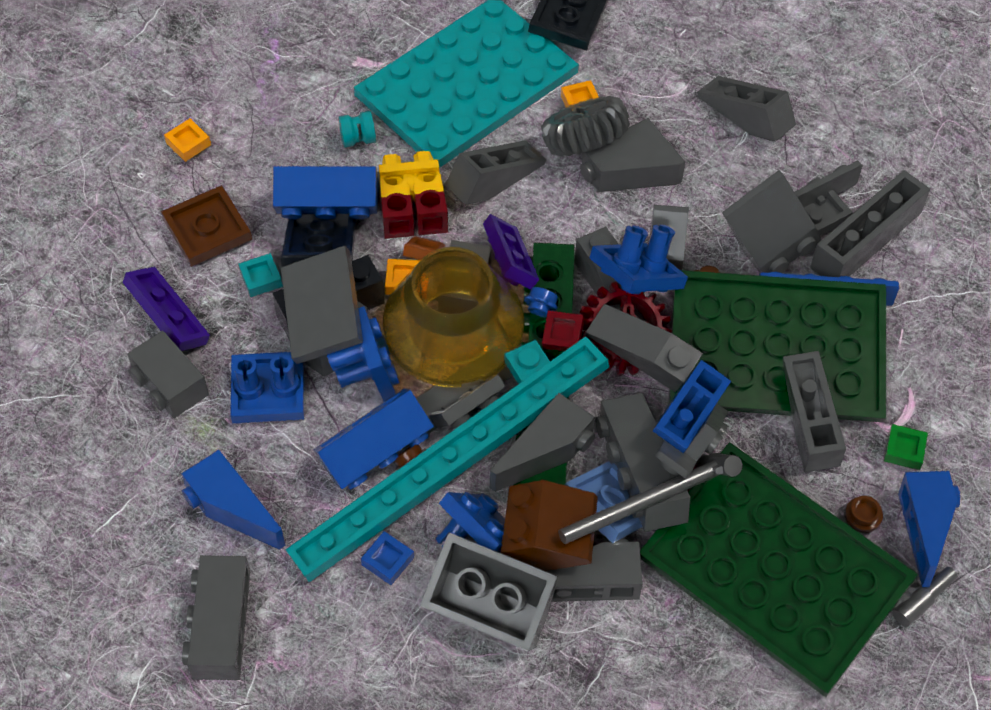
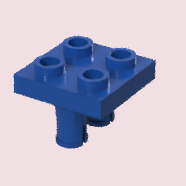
M633 225L632 227L626 226L622 244L593 246L589 257L601 268L604 274L611 276L621 285L624 291L631 294H640L646 291L664 293L668 290L684 289L688 278L687 275L666 258L672 238L675 235V231L666 225H653L648 244L644 243L648 236V232L644 228Z
M365 306L358 308L363 343L327 354L332 370L336 373L341 388L372 378L383 401H386L396 394L394 385L400 384L394 364L391 362L389 356L391 353L386 338L382 334L377 317L370 319Z
M291 352L231 355L230 417L232 424L305 420L304 362L296 364L291 358Z
M448 492L439 504L452 519L442 532L436 536V541L439 544H442L443 541L445 542L448 532L462 538H466L469 534L478 544L501 553L505 518L497 511L499 508L498 504L484 493Z

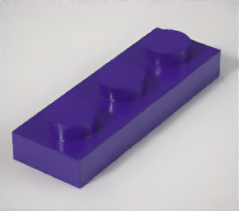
M489 214L483 226L488 236L487 240L494 251V258L502 271V277L514 286L520 284L531 290L540 279L517 227Z
M155 266L125 273L122 283L159 330H163L181 351L207 345L210 334Z

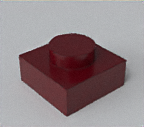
M548 310L542 339L543 349L566 351L579 342L582 336L584 316Z

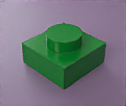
M892 424L888 433L884 462L920 470L924 460L928 433Z

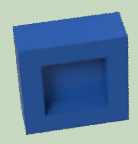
M383 531L361 557V565L389 585H392L414 559V551Z

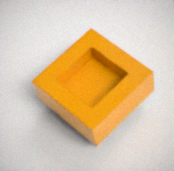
M591 80L561 87V98L566 108L580 101L583 102L599 97Z
M191 118L164 134L166 144L185 162L211 146L210 137Z
M388 259L385 295L420 296L422 260Z

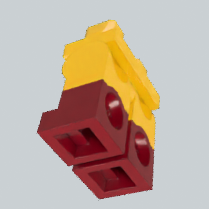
M420 151L414 154V162L401 163V158L397 154L383 156L382 165H379L384 239L414 236L412 202H415L418 235L448 233V210L439 171L438 159L433 160L430 151Z

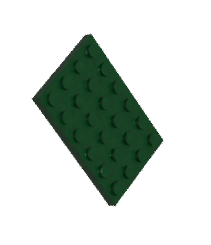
M680 270L688 278L684 289H675L673 293L672 334L703 353L695 367L703 360L731 380L717 404L731 412L792 416L782 359L784 356L819 351L837 418L841 420L882 423L885 421V284ZM669 389V403L677 391L673 392Z
M729 442L720 454L739 457L742 461L741 472L734 477L718 475L692 487L688 492L690 495L688 523L657 529L640 550V559L824 697H827L915 581L918 574Z

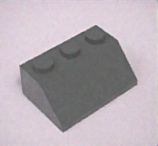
M448 532L420 606L530 651L536 648L549 614L558 576Z

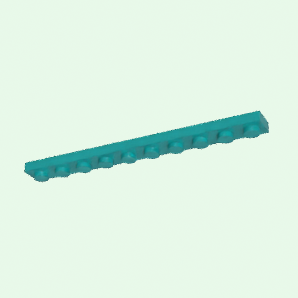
M584 337L286 549L287 553L307 581L311 582L530 425L558 393L567 398L608 369V359L587 337Z

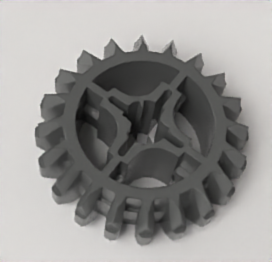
M600 96L595 99L591 98L570 105L565 109H560L559 112L552 114L541 126L542 137L551 154L556 156L581 154L595 148H602L603 145L612 143L614 139L620 138L630 126L629 115L622 100L618 97Z

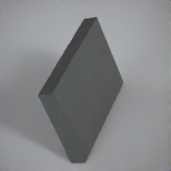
M346 246L281 267L291 358L296 364L363 343L351 253Z

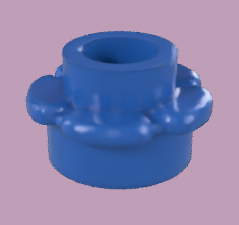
M532 287L529 295L524 297V301L529 306L528 311L540 317H547L548 310L556 311L558 308L556 305L558 296L544 288Z

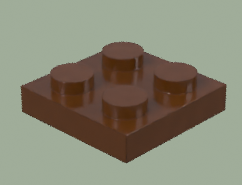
M222 185L161 211L163 221L191 267L252 240L250 229Z

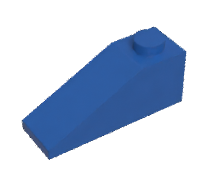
M701 360L677 391L654 427L653 432L684 453L731 380Z
M217 450L181 473L186 487L181 491L193 509L199 506L206 517L279 550L286 546L281 527L220 450Z
M949 471L905 472L898 496L922 587H930L955 509L960 505V491L957 485H953Z

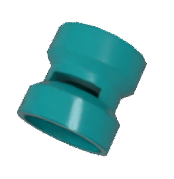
M371 111L360 112L355 117H351L348 114L338 116L344 148L353 147L357 142H364L366 144L376 143V133Z

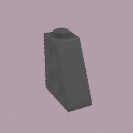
M647 118L628 127V130L620 138L614 139L612 143H607L602 148L583 152L580 171L583 178L587 182H591L598 192L670 186L682 182L685 161L650 119Z

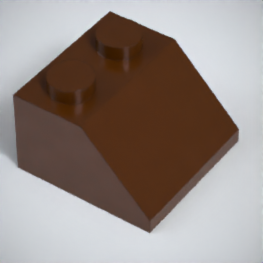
M546 480L509 486L501 553L544 571L592 564L595 531L564 544L559 537L558 530L595 514L598 496L593 492Z

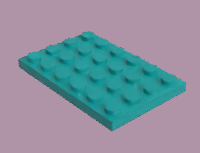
M487 0L354 86V96L416 152L430 151L433 160L438 159L440 168L458 156L459 153L464 152L576 75L579 64L548 38L528 32L529 23L502 0Z

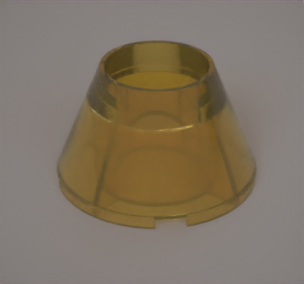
M445 247L423 257L393 289L384 308L383 332L390 354L407 373L432 385L462 387L464 383L480 379L485 381L489 377L498 374L507 366L504 354L520 347L523 338L524 313L515 290L482 257L465 248ZM453 293L469 296L479 303L473 309L458 314L441 313L427 306L433 299L441 295Z

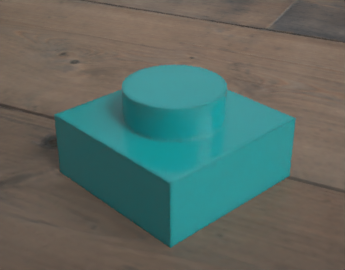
M271 253L238 263L239 271L250 297L283 287L281 276Z
M536 340L504 354V362L518 384L550 362Z

